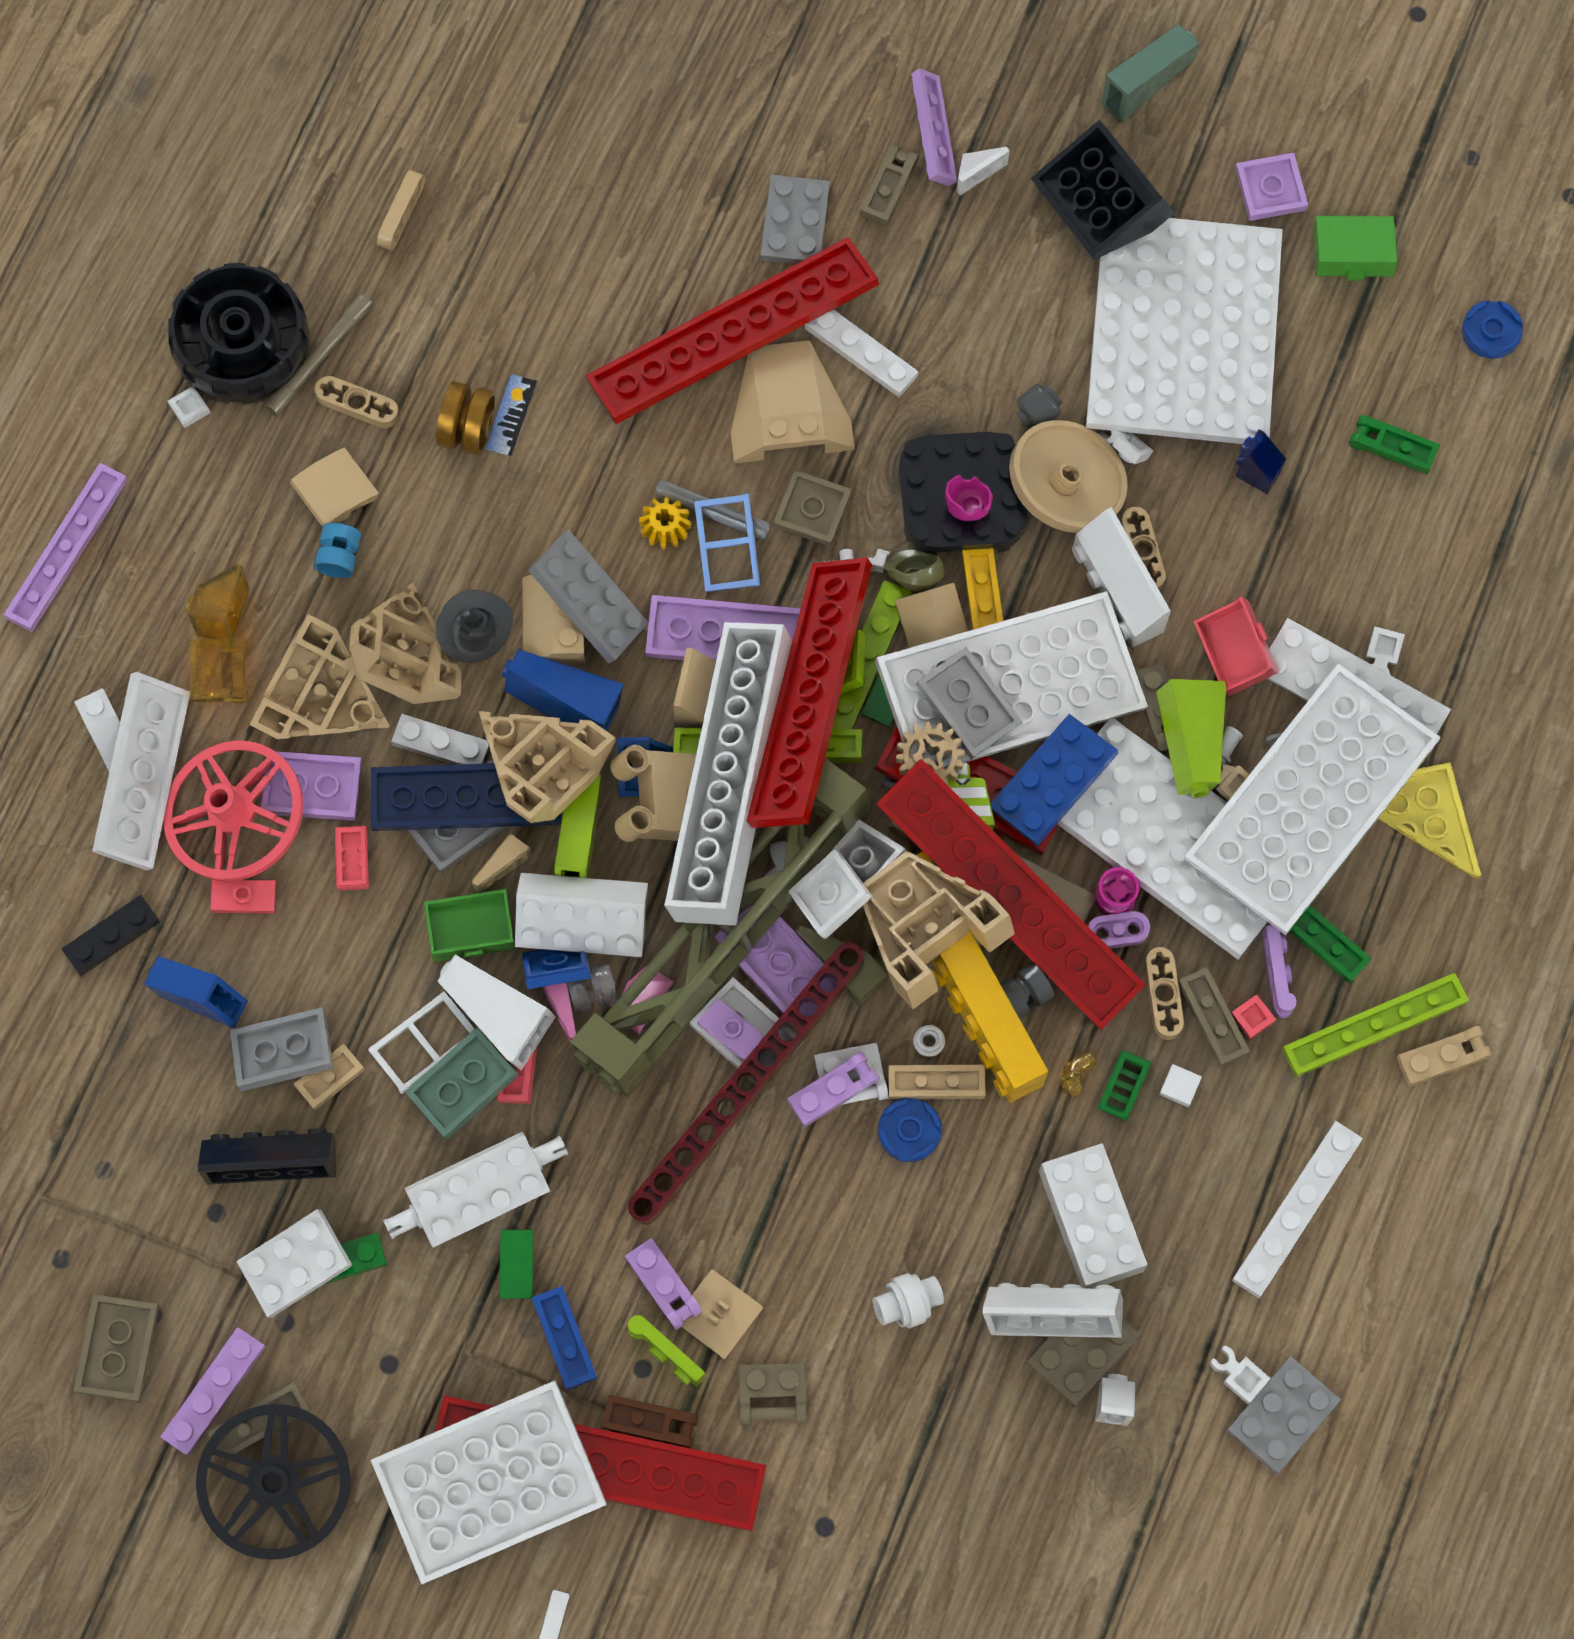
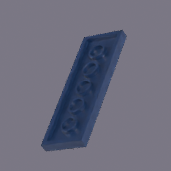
M494 763L371 767L372 831L561 825L562 813L554 820L530 823L506 805Z

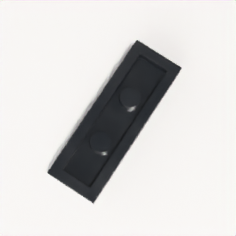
M140 895L61 949L81 977L158 925L160 921L142 895Z

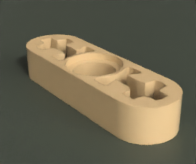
M412 170L406 173L379 230L377 246L391 251L394 250L423 190L425 175Z
M333 376L322 377L315 385L317 400L325 407L380 428L393 427L399 420L398 406L391 398ZM331 386L334 387L336 394L330 393L326 397L323 389L329 390ZM339 395H340V396H343V402H342V403H340L341 401H340ZM354 396H362L366 402L363 407L354 409L349 406V400ZM372 401H374L375 409L371 408ZM386 408H389L391 415L386 414L384 418H381L378 410L384 411Z
M1131 507L1124 512L1121 525L1134 547L1141 543L1150 546L1152 553L1147 557L1140 558L1145 567L1151 564V574L1153 577L1158 576L1155 584L1160 591L1164 585L1166 573L1149 515L1140 507ZM1131 517H1135L1137 521H1142L1139 526L1140 535L1136 536L1134 524H1128Z
M1157 947L1148 953L1145 960L1155 1033L1160 1038L1172 1040L1180 1035L1184 1026L1176 965L1170 950L1164 947ZM1156 956H1161L1162 961L1168 962L1163 968L1164 978L1154 981L1153 978H1158L1159 969L1157 965H1152V962L1155 961ZM1162 985L1168 986L1173 992V998L1169 1001L1159 1000L1155 994L1156 988ZM1175 1006V1009H1170L1169 1016L1171 1022H1176L1177 1025H1174L1172 1031H1168L1166 1026H1161L1166 1017L1165 1009Z

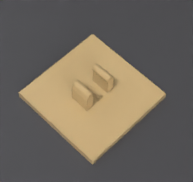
M711 1269L692 1294L703 1312L695 1318L692 1315L684 1320V1325L681 1328L725 1360L764 1307L715 1270Z

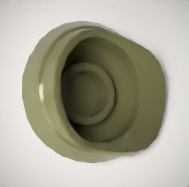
M918 550L900 552L891 557L884 565V569L887 570V574L904 588L917 593L933 589L945 574L943 561L939 556Z

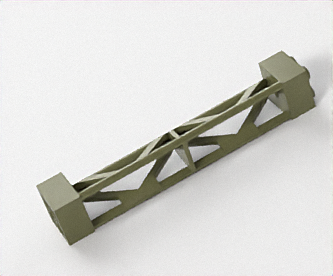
M825 758L812 809L815 814L825 821L804 846L805 824L790 825L784 869L744 884L739 909L752 907L736 926L714 924L727 937L706 960L710 924L684 922L607 1014L602 1018L597 1013H594L570 1041L576 1051L573 1056L580 1061L578 1064L592 1076L597 1072V1075L603 1080L602 1083L614 1094L617 1095L621 1091L629 1098L651 1072L654 1064L792 903L794 899L788 891L833 850L858 820L863 821L872 811L867 789ZM783 826L765 827L752 844L748 867ZM834 829H836V830L832 833V835L826 840V838L831 834V832H832ZM826 840V842L821 846V848L815 853V855H814V856L810 859V861L807 863V861L809 860V858H810V857L814 854V852L820 847V845ZM771 905V907H770V908L765 912V914L759 919V917L764 913V911ZM759 919V921L754 925V927H753V928L748 932V934H747V931H748V930L753 926V924ZM691 935L692 941L685 986L631 1005ZM736 944H738L737 947L732 951V953L726 958V960H725V961L720 965V967L715 971V973L709 978V976L714 972V970L719 966V964L725 959V957L731 952V950L736 946ZM673 1020V1022L670 1024V1026H669V1027L665 1030V1032L659 1037V1039L653 1044V1042L658 1038V1036L664 1031V1029H665V1028L669 1025V1023ZM654 1021L636 1044L619 1032ZM653 1044V1046H652V1047L648 1050V1052L645 1054V1052L647 1051V1049Z

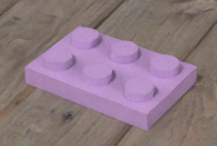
M277 752L289 763L299 779L304 800L303 817L356 821L362 758ZM273 763V765H272V766L269 768V770L265 773V776H267V774H268V773L271 771V769L275 766V763ZM280 769L262 793L261 808L279 816H291V790L284 773Z

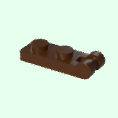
M609 1395L601 1427L605 1430L691 1449L694 1438L691 1437L693 1426H697L699 1415ZM671 1420L681 1423L678 1434L669 1432Z

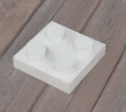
M836 849L829 853L788 891L814 929L824 939L830 936L873 897L842 854Z

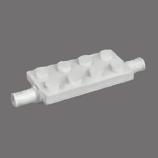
M520 1132L406 1187L405 1191L411 1201L410 1208L383 1220L392 1239L417 1226L419 1228L423 1227L432 1248L550 1192L541 1172L543 1170L542 1166L564 1155H568L567 1149L564 1147L565 1145L560 1136L539 1147H530L524 1133Z

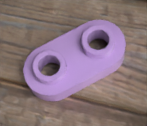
M1136 911L1098 916L1088 925L1095 934L1099 930L1107 933L1108 937L1101 940L1110 949L1141 944L1146 940L1150 931L1148 918ZM1129 926H1136L1139 932L1131 934L1127 928Z

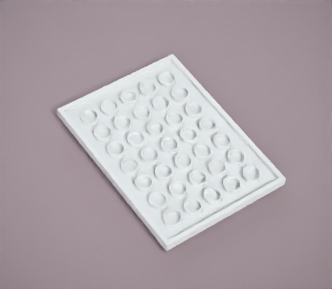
M1169 218L1152 233L1100 257L1086 428L1268 447L1283 229Z

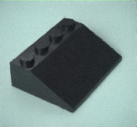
M1100 119L1031 177L1035 185L1094 260L1152 233L1175 214L1162 195Z

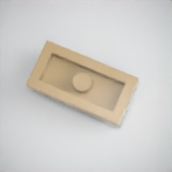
M345 1044L332 1053L334 1069L303 1076L293 1084L314 1111L365 1071L364 1067Z

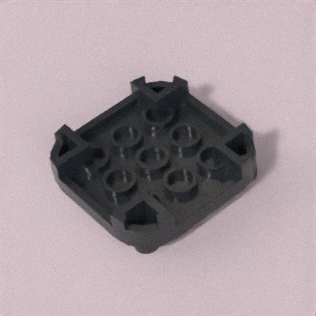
M995 432L927 435L907 441L900 456L898 475L900 477L906 540L910 541L917 549L932 555H937V552L997 548L998 553L1008 551L1013 544L1018 542L1025 532L1027 509L1015 493L1010 478V458L1016 445L1013 437L1009 434ZM961 475L965 480L977 477L979 481L989 487L993 500L991 510L985 517L975 521H963L956 519L948 511L945 502V490L947 482L955 476Z

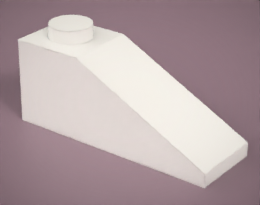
M102 688L74 702L110 772L120 721Z

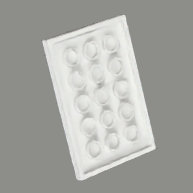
M556 1380L371 1460L421 1585L607 1505Z

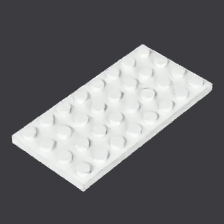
M1107 591L883 655L875 659V664L902 742L906 743L903 739V734L907 732L913 735L914 725L923 730L925 729L926 722L929 721L932 729H936L937 725L942 723V731L946 733L949 730L915 683L965 647L969 649L1022 720V724L972 760L965 752L964 758L958 759L963 763L1047 739L1069 713L1088 727L1139 712L1148 707ZM930 738V739H932V740H935V741L940 742V740H938V739ZM916 743L909 752V759L918 752ZM925 750V758L929 757L932 761L935 762L936 755L931 756L929 752ZM949 755L947 759L943 760L944 769H946L950 765L952 760L951 755Z
M1338 663L1187 852L1184 860L1283 934L1287 935L1433 750L1441 737Z
M1116 719L1108 720L1097 734L1118 749V755L1060 820L1058 825L1113 867H1122L1130 870L1137 877L1141 888L1239 960L1268 922L1184 860V856L1227 802L1213 791H1210L1209 795L1202 798H1192L1191 795H1178L1171 760Z

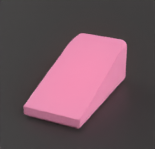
M567 982L543 986L544 994L570 1042L576 1035Z

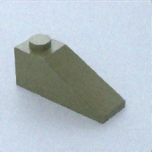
M802 925L796 929V934L823 963L829 959L841 944H844V942L829 936L824 939L817 931ZM862 950L864 966L845 992L858 1007L886 985L888 981L884 962L877 956L873 958L864 950ZM850 952L845 953L840 959V962L848 967L855 965L858 961L857 955Z

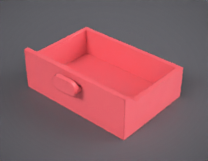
M1242 596L1235 602L1193 621L1218 681H1225L1227 696L1234 695L1279 673L1266 643L1268 637L1261 622L1258 623L1250 602Z

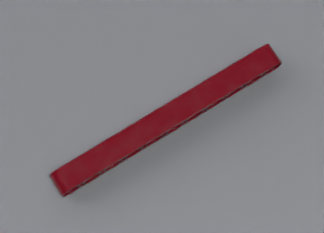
M847 942L841 944L635 1192L628 1203V1210L636 1222L648 1225L661 1215L857 977L864 966L863 953L858 945ZM848 952L854 953L858 957L857 963L850 967L844 966L840 962L841 957ZM833 977L838 981L837 987L832 991H824L820 987V983L824 978ZM805 1002H813L818 1007L815 1014L804 1016L800 1013L801 1005ZM787 1026L797 1030L796 1037L790 1041H784L779 1037L781 1029ZM765 1051H772L777 1055L776 1061L770 1066H764L759 1062L760 1055ZM744 1076H752L756 1079V1084L753 1089L743 1091L738 1087L740 1079ZM723 1101H732L735 1104V1110L731 1115L723 1116L718 1113V1107ZM708 1125L713 1127L715 1133L710 1140L702 1141L697 1137L698 1131L702 1126ZM685 1150L693 1152L694 1160L690 1165L681 1166L677 1163V1156L680 1152ZM667 1175L673 1178V1185L668 1191H660L656 1187V1182L661 1176ZM646 1200L651 1202L652 1211L649 1215L645 1217L636 1215V1206L640 1201Z

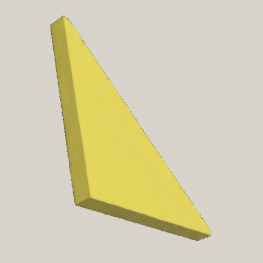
M1451 762L1418 768L1378 820L1470 876L1480 878L1481 872Z

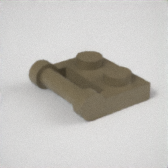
M805 1363L739 1365L741 1425L751 1424L750 1421L796 1420L797 1423H807ZM796 1398L795 1407L750 1408V1399Z

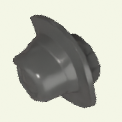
M464 590L450 598L444 605L436 624V639L442 651L458 661L476 663L486 660L504 646L512 628L513 613L507 602L500 596L481 590Z

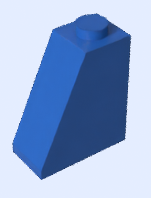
M158 956L154 966L149 971L144 983L145 986L158 996L233 1029L248 1002L245 997L217 975Z

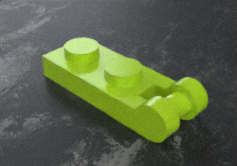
M636 1315L629 1319L628 1331L631 1338L645 1340L651 1346L648 1351L659 1362L664 1363L667 1360L676 1368L673 1374L685 1385L691 1382L697 1387L704 1380L705 1372L644 1317Z

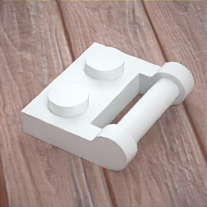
M877 1043L814 1055L818 1079L842 1065L859 1052L865 1054L868 1059L867 1065L871 1071L875 1070L880 1077V1080L875 1085L867 1088L843 1104L878 1098L879 1100L889 1099ZM856 1070L848 1074L852 1082H856L861 1078Z

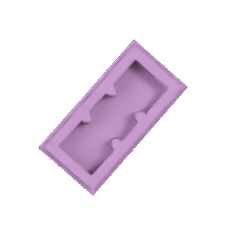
M719 998L714 1001L697 1021V1025L742 1061L748 1057L765 1036Z

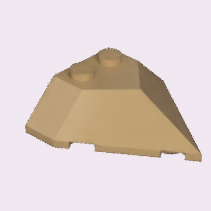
M414 583L408 585L402 592L395 594L351 626L349 650L360 680L412 704L457 699L460 696L462 672L457 663H451L447 654L442 651L436 639V624L427 607H421L420 602L417 600L415 595L418 593V590Z
M307 614L291 640L249 724L276 739L390 727L365 681L360 680L353 658L337 629L310 614Z
M479 711L506 805L530 823L554 820L596 780L616 741L613 735L589 720L571 723L560 722V718L519 714L501 717L491 716V712Z

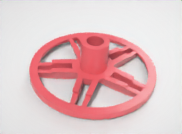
M230 741L209 747L187 762L170 786L163 819L168 844L175 856L186 867L208 879L237 881L260 874L274 865L287 852L297 836L303 817L304 806L301 784L289 763L267 746L250 741ZM230 751H250L267 758L257 768L254 767L236 786H232L213 756ZM204 761H209L222 783L214 784L203 763ZM273 763H275V766L271 769L267 776H264L261 779V781L257 784V786L253 789V791L250 793L248 790L269 770ZM198 767L202 775L201 779L207 789L204 795V805L187 810L185 814L173 817L178 792L186 778ZM280 769L284 773L291 790L292 810L289 821L253 804ZM258 815L287 829L283 833L254 823L253 820ZM208 816L209 820L189 824L186 827L174 829V826L184 824ZM216 826L215 869L203 866L190 858L181 847L176 835ZM242 826L281 838L278 844L257 862L246 867L233 869ZM227 834H232L228 852L229 859L227 864V870H223L226 855Z

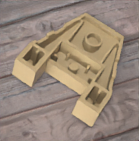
M908 851L863 883L873 896L863 905L892 985L912 1009H915L939 991L933 972L926 964L969 932L975 936L989 953L1015 934L1010 915L989 893L983 890L978 891L968 886L964 880L958 877L953 878L941 872L939 867Z

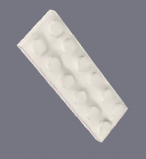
M1289 618L1285 621L1269 649L1279 673L1267 679L1307 702L1339 663L1435 734L1438 733L1451 711L1445 705Z
M139 672L131 673L92 852L146 871L153 869L190 691Z

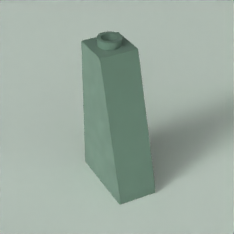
M1177 25L1106 75L1101 105L1123 123L1196 58L1199 47L1196 37L1190 31H1185L1181 26Z

